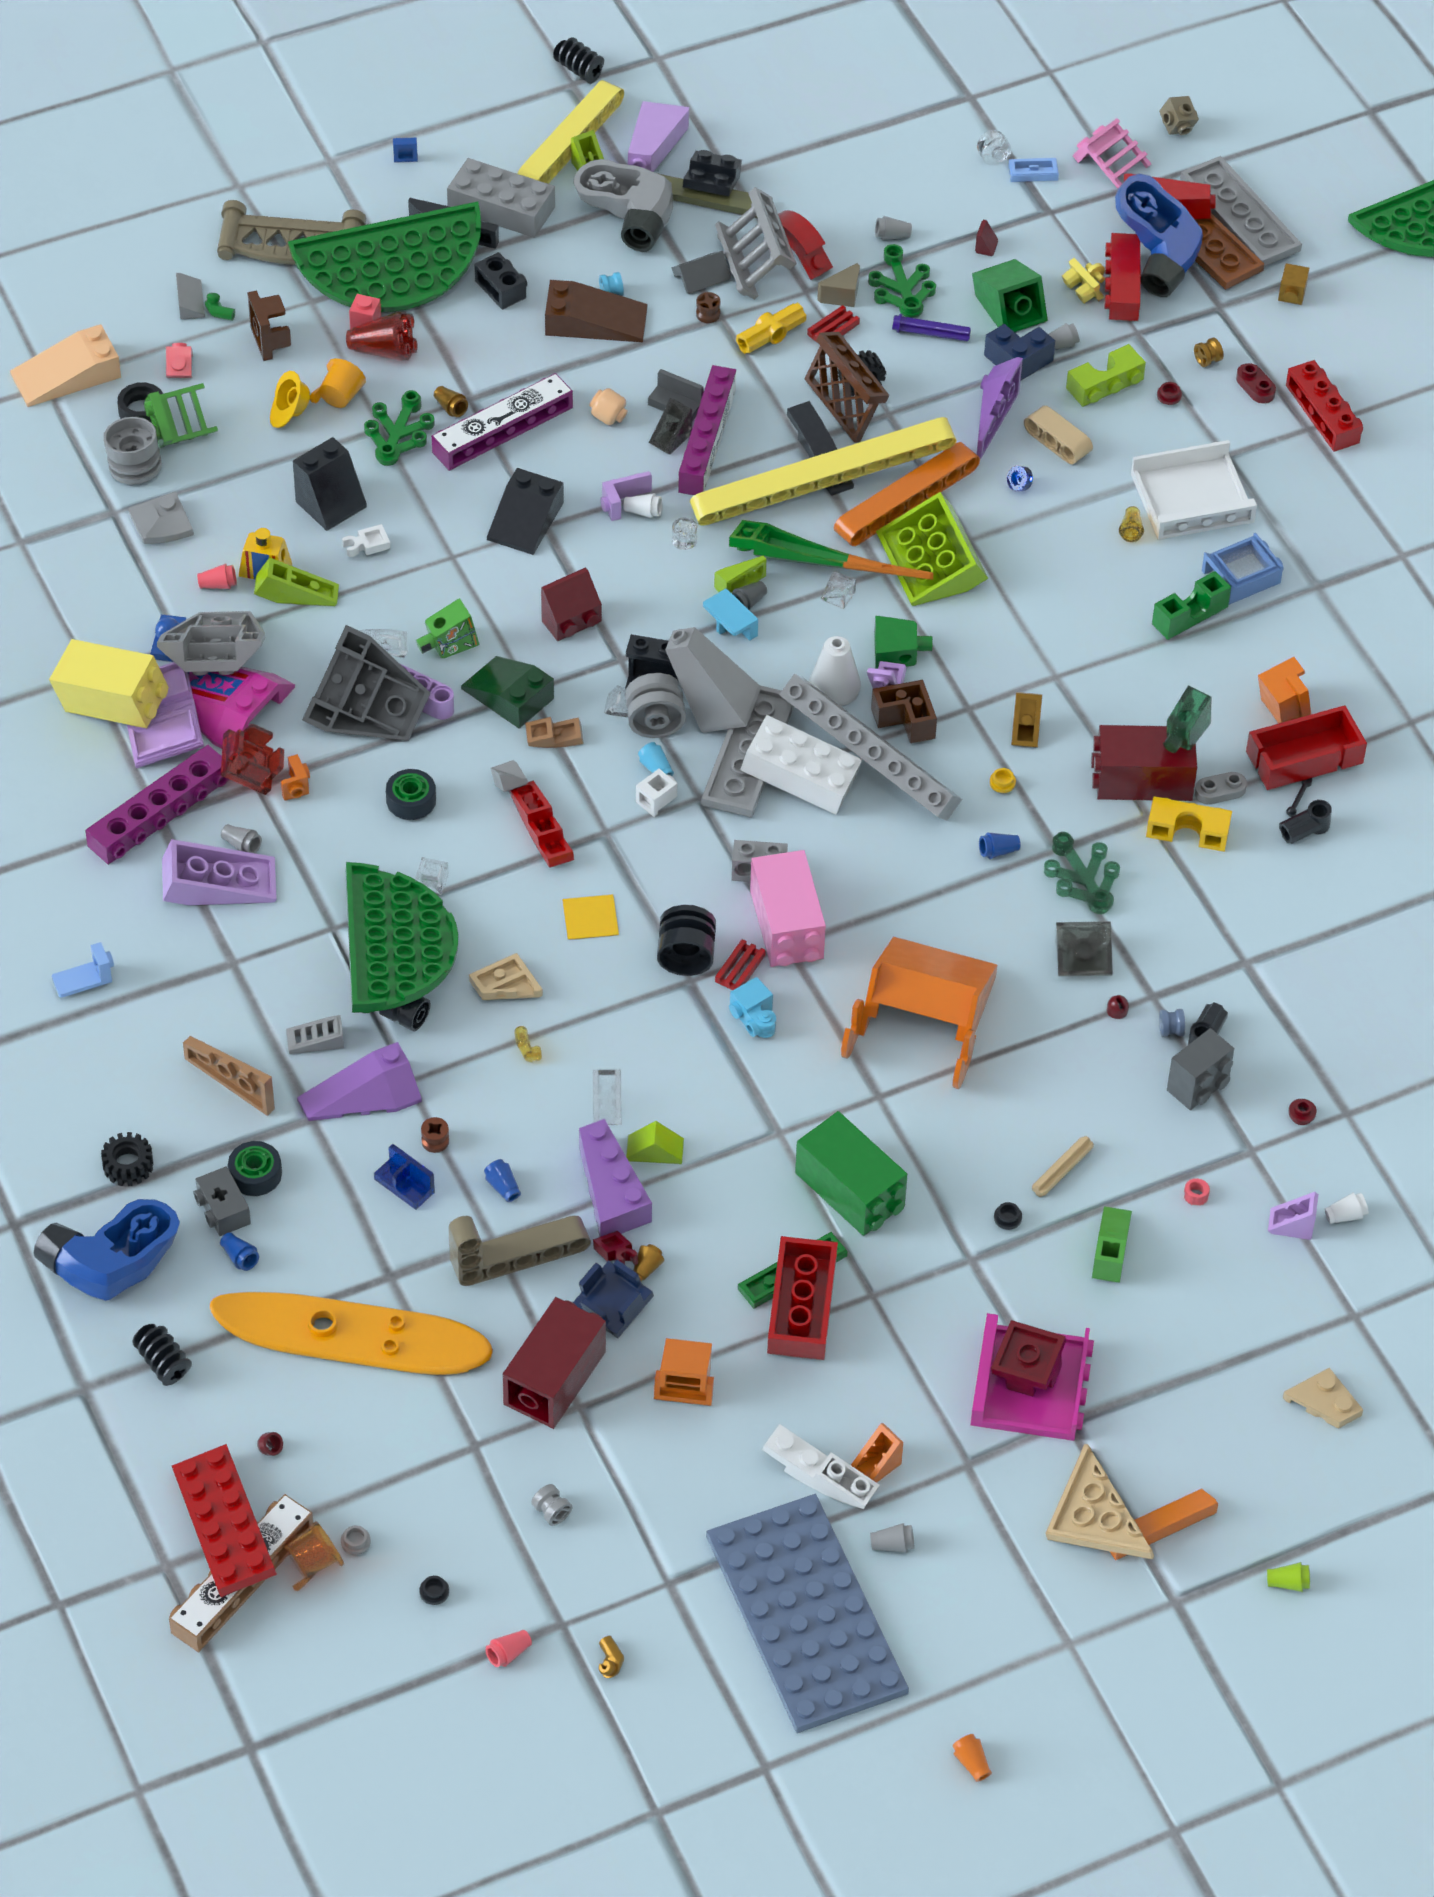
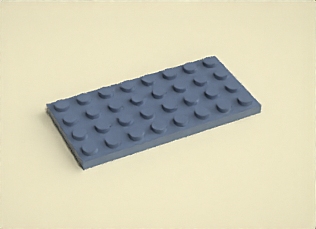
M816 1493L706 1531L708 1542L796 1733L908 1695L909 1687Z

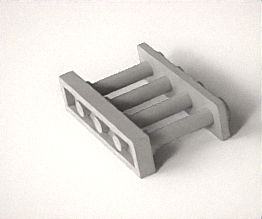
M756 187L749 192L752 204L748 211L730 227L719 221L715 224L718 232L717 237L722 243L724 256L728 259L730 265L729 270L736 281V289L741 295H747L754 300L758 297L755 284L776 265H782L790 270L797 264L772 197ZM757 216L758 224L738 241L736 233ZM761 233H764V241L744 258L742 250ZM770 250V258L750 275L748 267L766 251Z

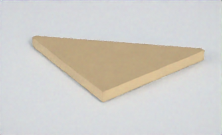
M1084 1444L1045 1533L1047 1539L1153 1559L1154 1554L1151 1547L1146 1542L1116 1489H1114L1101 1464L1097 1461L1090 1446Z

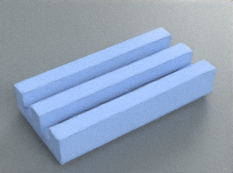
M1056 158L1009 159L1008 167L1010 169L1011 182L1058 181L1059 173Z

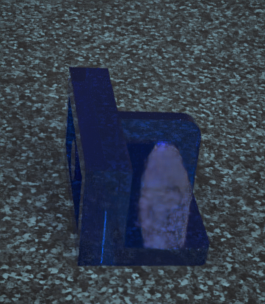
M392 1144L388 1147L389 1160L374 1173V1180L417 1210L435 1193L434 1174L399 1147Z

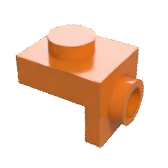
M298 754L289 756L288 768L291 778L281 781L282 796L285 801L309 794L308 779L310 778V772L307 764L301 763Z

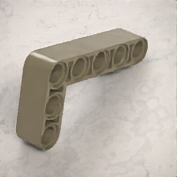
M575 1215L485 1242L481 1241L474 1221L470 1216H460L451 1221L448 1227L450 1261L462 1286L474 1285L574 1255L586 1250L591 1245V1240L581 1217Z

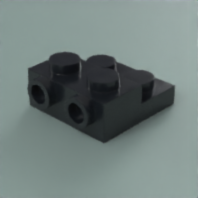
M708 150L695 151L690 159L689 170L683 178L682 187L729 196L740 178L742 159H737L732 155L713 154Z

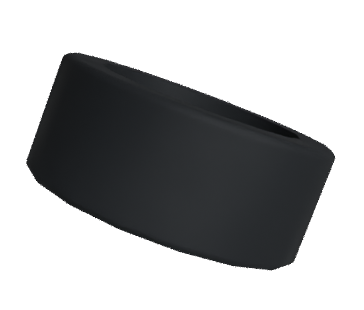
M137 382L126 386L118 395L117 404L120 419L139 417L151 422L146 411L130 410L128 406L135 401L145 400L150 393L159 391V394H163L162 390L156 385L147 382Z

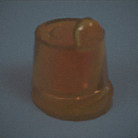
M317 1521L284 1546L292 1562L304 1577L292 1586L295 1591H299L316 1573L332 1564L337 1563L341 1567L344 1565L339 1552Z

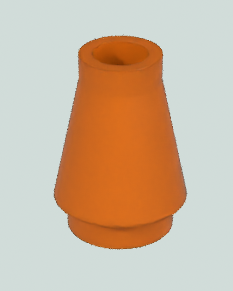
M974 1734L966 1735L953 1744L955 1757L969 1771L976 1782L982 1781L992 1774L981 1741L976 1739Z

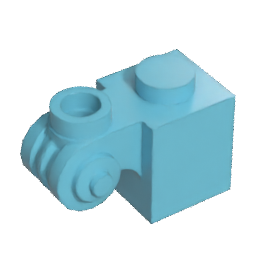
M758 977L730 992L729 1010L736 1019L739 1018L743 1022L746 1030L752 1037L758 1035L762 1038H769L775 1034L776 1015L772 1012L773 994Z

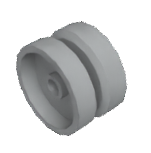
M650 673L637 677L629 683L625 690V698L628 708L629 726L633 732L642 737L663 738L674 734L682 728L686 721V713L683 703V690L678 679L668 674Z

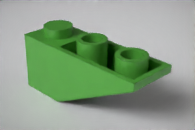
M1104 1206L1092 1278L1120 1283L1132 1211Z

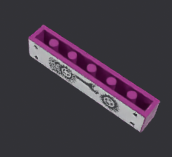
M715 365L711 367L679 469L678 493L696 495L704 492L735 395L736 369Z
M556 373L543 378L539 382L523 388L519 392L501 399L499 402L481 409L477 413L432 435V453L450 471L572 409L573 390Z

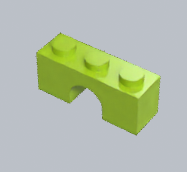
M1127 344L1109 352L1107 371H1099L1093 368L1089 362L1069 370L1067 373L1066 389L1084 407L1144 380L1146 362L1130 344Z

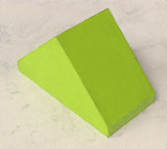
M594 130L571 138V163L577 171L590 161L604 159Z
M654 1121L628 1135L626 1158L631 1162L682 1164L684 1138L658 1121Z

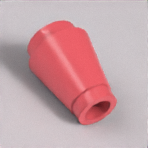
M223 564L197 574L200 589H231V586L237 585L233 565L227 566V564Z
M521 1630L492 1639L490 1644L486 1646V1655L493 1666L506 1667L532 1645L531 1637L527 1631Z

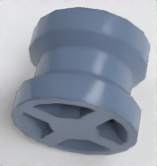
M1176 1009L1175 1012L1160 1010L1159 1027L1161 1037H1168L1170 1034H1176L1177 1036L1185 1035L1183 1009Z

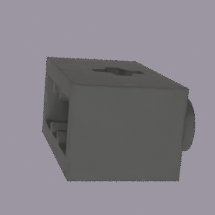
M227 1166L195 1178L197 1190L193 1191L195 1200L199 1207L204 1206L206 1221L210 1228L215 1227L219 1236L251 1224L249 1207Z

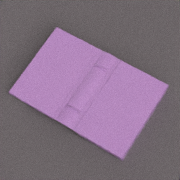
M174 662L159 667L169 688L167 696L161 701L156 716L151 720L148 727L142 728L127 725L136 768L204 747L188 672L183 671Z

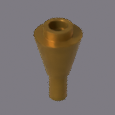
M652 1244L640 1246L638 1264L634 1265L633 1271L639 1275L641 1282L665 1261L662 1251Z

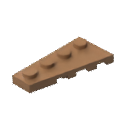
M189 1036L183 1042L184 1058L266 1116L275 1109L272 1076L192 1036Z

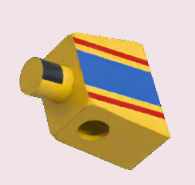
M259 528L255 532L249 533L242 551L239 577L256 580L257 573L269 557L293 566L285 539L270 535V531L267 528Z

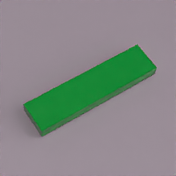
M832 1232L817 1239L838 1242L836 1262L847 1257L848 1251ZM777 1262L738 1284V1290L753 1309L773 1298Z

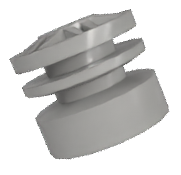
M125 417L116 420L107 427L104 432V445L109 471L114 479L129 485L141 484L150 481L159 473L162 460L156 429L151 422L139 417Z

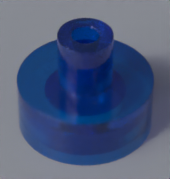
M1014 466L1009 470L1007 483L1012 490L1026 491L1032 485L1033 474L1028 467Z

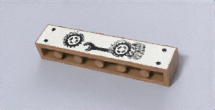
M286 1494L278 1502H272L265 1516L257 1522L275 1569L314 1528L312 1512ZM210 1571L208 1577L201 1584L193 1587L186 1601L182 1605H177L170 1613L171 1634L199 1653L265 1580L220 1597Z

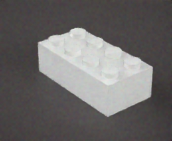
M766 715L746 752L740 770L836 815L856 778L863 759Z

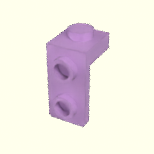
M648 471L602 482L601 506L604 512H608L611 521L621 519L620 499L652 491L651 473Z
M880 661L878 669L868 668L867 675L872 688H879L903 683L907 668L904 664Z

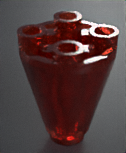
M405 311L395 312L355 326L352 330H347L346 332L347 347L355 352L400 361L409 360L412 353H416L418 349L417 340L413 338L412 330L415 323L413 314H407Z

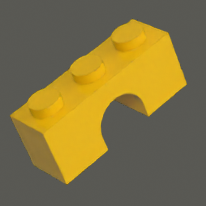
M1153 797L1146 837L1172 842L1174 833L1177 830L1189 828L1196 831L1200 837L1198 847L1225 852L1232 811L1171 800L1169 798Z

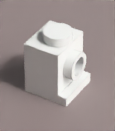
M657 769L636 785V803L653 817L658 815V811L677 797V782L671 775H666L660 769Z

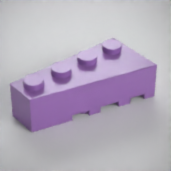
M602 1119L579 1128V1149L585 1176L587 1177L599 1237L615 1231H619L622 1234L651 1223L652 1202L606 1120Z

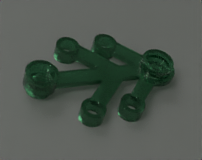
M1059 832L1053 837L1052 850L1059 856H1065L1074 871L1062 868L1058 861L1050 859L1044 863V874L1050 878H1061L1056 884V893L1059 896L1085 901L1090 910L1096 914L1108 912L1114 903V897L1110 890L1114 880L1119 877L1120 865L1114 861L1107 862L1104 865L1103 872L1105 877L1100 887H1098L1094 879L1102 860L1107 857V845L1102 842H1096L1092 845V857L1086 868L1073 848V837L1067 832ZM1072 882L1084 885L1087 891L1072 887Z

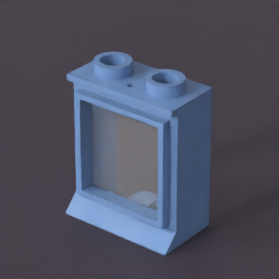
M1254 533L1252 537L1211 554L1204 552L1202 572L1206 574L1214 570L1231 586L1230 605L1280 584L1284 567L1282 561L1271 552L1268 544L1264 540L1262 541L1257 533Z

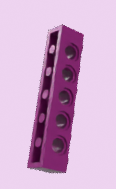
M206 745L85 830L87 847L108 865L114 860L123 857L131 848L143 843L147 837L157 830L163 829L168 822L184 814L188 808L198 801L204 800L212 791L224 786L230 780L229 762L211 746Z

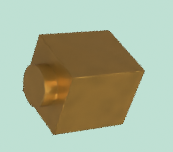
M1285 264L1278 301L1302 305L1307 287L1309 267Z

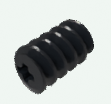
M571 37L568 40L560 41L553 51L555 61L560 62L562 66L567 67L568 70L580 76L587 83H594L601 75L604 58L600 55L598 56L597 52L591 51L589 47L584 46L582 42H578L576 38Z
M147 1324L134 1335L132 1340L133 1346L138 1349L139 1354L144 1357L145 1362L150 1366L162 1384L165 1386L172 1385L190 1370L192 1361L186 1358V1353L180 1350V1345L177 1342H173L174 1337L171 1334H167L168 1329L165 1326L156 1327L155 1324Z

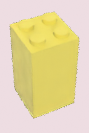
M71 639L49 678L65 712L147 728L151 720L156 716L157 709L163 698L167 696L169 688L154 655Z

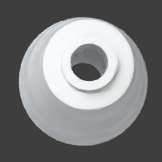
M834 636L825 641L809 682L840 706L848 705L857 698L861 688V681L850 643L843 637Z

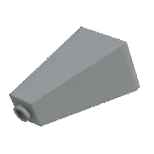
M695 627L674 630L665 650L701 732L746 727L761 690L760 685Z

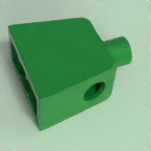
M875 616V669H878L880 661L904 664L906 667L916 665L917 651H932L933 637L917 636V623L915 621Z

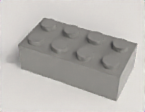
M467 158L447 187V206L453 207L478 201L482 221L535 238L555 208V186Z

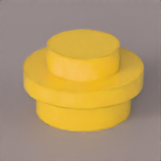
M999 768L990 776L989 784L994 791L1007 793L1015 788L1016 778L1011 770Z

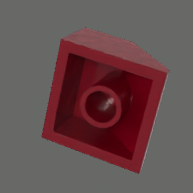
M586 567L541 587L542 623L557 641L571 637L575 633L588 627H593L602 621V604Z

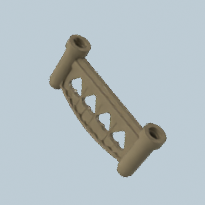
M228 200L222 207L223 223L217 253L223 260H230L235 254H240L265 262L296 265L288 247V241L296 240L301 236L306 238L366 225L367 218L363 212L354 209L343 213L342 222L246 215L247 208L242 202ZM253 232H257L262 240V243L259 245L243 243V240ZM277 234H281L286 242V245L283 247L267 245V242Z

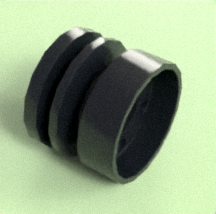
M695 905L673 906L663 912L660 917L657 961L662 968L670 973L682 976L698 975L710 969L714 960L716 919L713 914L705 908Z

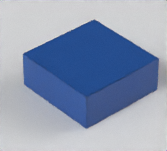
M417 137L393 138L394 163L418 162Z

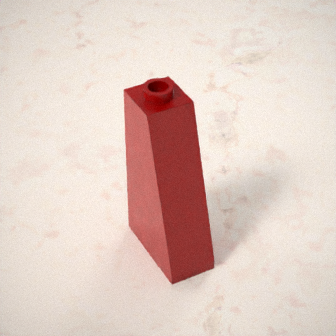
M1124 174V181L1136 174ZM1152 177L1158 181L1166 192L1177 199L1194 219H1211V209H1216V195L1211 194L1210 184Z

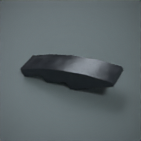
M810 401L787 408V417L798 431V440L808 453L809 458L837 450L832 437ZM852 480L826 487V489L833 496L853 489L854 483Z

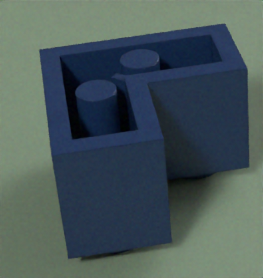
M1003 324L986 334L984 356L995 365L1016 357L1023 358L1022 381L1053 362L1056 340L1040 327L1019 337L1008 326Z

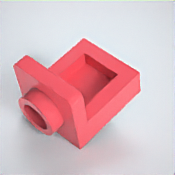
M173 343L172 346H166L167 378H192L193 351L191 346H187L186 343Z

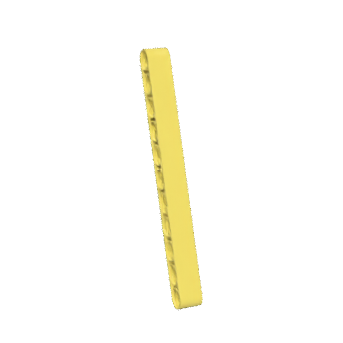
M940 417L698 493L690 499V504L699 525L705 526L947 450L954 446L957 440L948 419Z

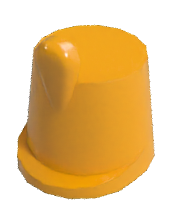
M333 358L327 364L328 373L322 384L310 394V401L316 404L322 397L331 406L344 408L364 386L366 377L353 363Z

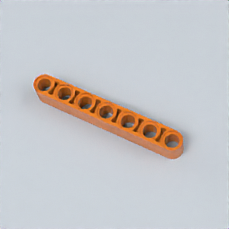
M957 442L951 448L944 450L840 516L834 524V531L851 546L861 544L875 535L876 531L971 474L978 467L980 457L962 442Z

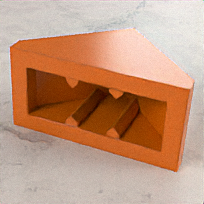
M881 1423L851 1466L877 1483L902 1464L903 1441L884 1423Z

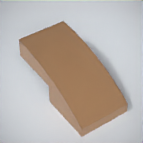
M551 717L525 723L529 746L557 748L584 744L579 717L553 723Z

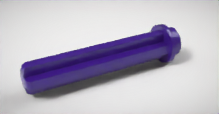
M901 313L899 316L894 315L892 330H897V333L904 331L966 342L969 341L971 334L970 327L903 317Z

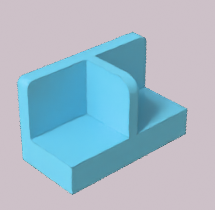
M724 589L703 602V608L717 620L716 631L719 634L728 631L733 636L742 633L749 641L758 636V618L729 590Z

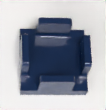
M608 1260L603 1268L598 1263H595L580 1280L579 1287L581 1293L573 1303L580 1309L601 1316L603 1320H606V1331L619 1338L653 1298L654 1294L653 1291L641 1283L639 1275L619 1260H616L614 1264Z

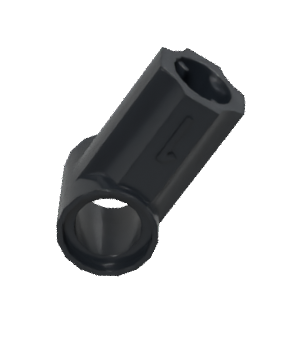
M1314 800L1309 804L1307 810L1280 822L1279 829L1283 839L1287 843L1292 844L1313 833H1326L1331 823V805L1324 800Z
M1215 1002L1206 1004L1197 1022L1193 1023L1190 1028L1188 1045L1210 1028L1219 1034L1228 1017V1012L1222 1005Z

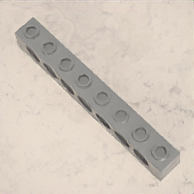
M794 674L779 694L937 817L947 821L963 800L805 678Z

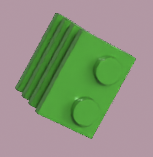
M204 383L164 394H159V391L148 394L144 407L147 416L150 417L156 429L159 448L218 432L217 426L207 428L196 394L197 390L205 388ZM182 394H190L200 431H192ZM171 397L176 399L186 434L178 436L167 401Z

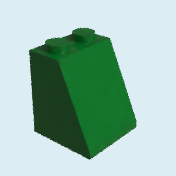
M1012 259L972 273L975 296L997 327L1005 324L1012 331L1017 332L1048 321L1042 276L1016 259Z

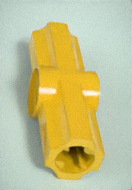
M798 302L787 306L773 315L770 312H766L758 318L754 326L736 335V342L744 354L751 353L768 342L778 344L785 338L788 331L804 323L807 315Z

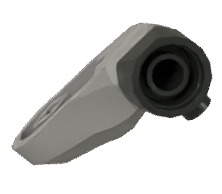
M605 159L588 162L580 167L574 176L573 183L582 201L591 206L608 210L624 219L621 238L629 248L640 252H647L652 249L669 221L673 210L672 183L662 175L639 166L619 164Z

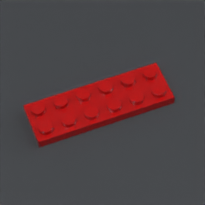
M227 1444L172 1465L220 1597L277 1575Z

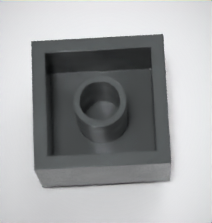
M1210 1028L1172 1057L1167 1091L1189 1110H1192L1198 1104L1203 1105L1212 1093L1218 1089H1224L1230 1082L1234 1047Z

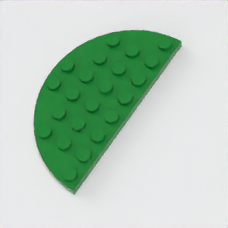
M1434 180L1349 214L1348 222L1364 236L1382 246L1408 255L1434 257Z
M477 201L288 241V247L296 266L312 286L330 299L351 307L356 295L361 294L379 298L381 301V312L408 310L440 297L451 289L468 270L480 241L481 214L479 203Z
M346 862L352 1013L366 1014L396 1008L430 993L447 977L456 960L458 929L454 916L443 906V900L434 891L414 878L398 871L395 875L380 871L377 865Z

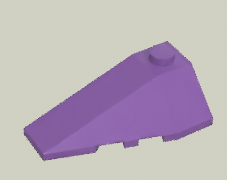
M1016 357L993 366L989 375H984L980 388L983 389L977 444V455L980 459L1019 394L1023 358Z
M396 1042L372 1051L297 1097V1101L308 1121L342 1118L344 1114L361 1112V1115H370V1111L387 1110V1113L397 1112L422 1102V1098L410 1063L399 1043Z

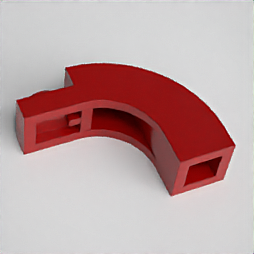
M784 210L778 213L789 245L798 256L810 280L832 269L833 266L822 247L826 243L816 228L806 218L794 211Z

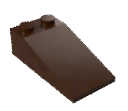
M550 280L545 310V336L643 343L648 304L575 281Z

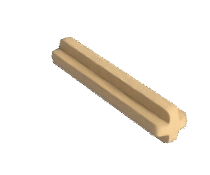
M1087 1136L1080 1137L1032 1185V1190L1037 1196H1045L1093 1149L1094 1144Z

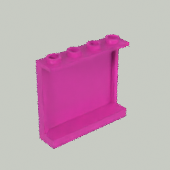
M987 1313L970 1425L1074 1441L1076 1430H1082L1084 1413L1079 1412V1405L1085 1406L1087 1389L1082 1388L1083 1381H1089L1091 1364H1085L1086 1357H1092L1094 1340H1089L1090 1328H1086L1085 1337L1060 1334L1066 1336V1343L1061 1354L1062 1367L1054 1387H1048L1047 1390L1035 1387L1036 1392L1032 1397L1007 1389L1006 1379L992 1374L991 1367L1008 1326L997 1325L998 1315Z

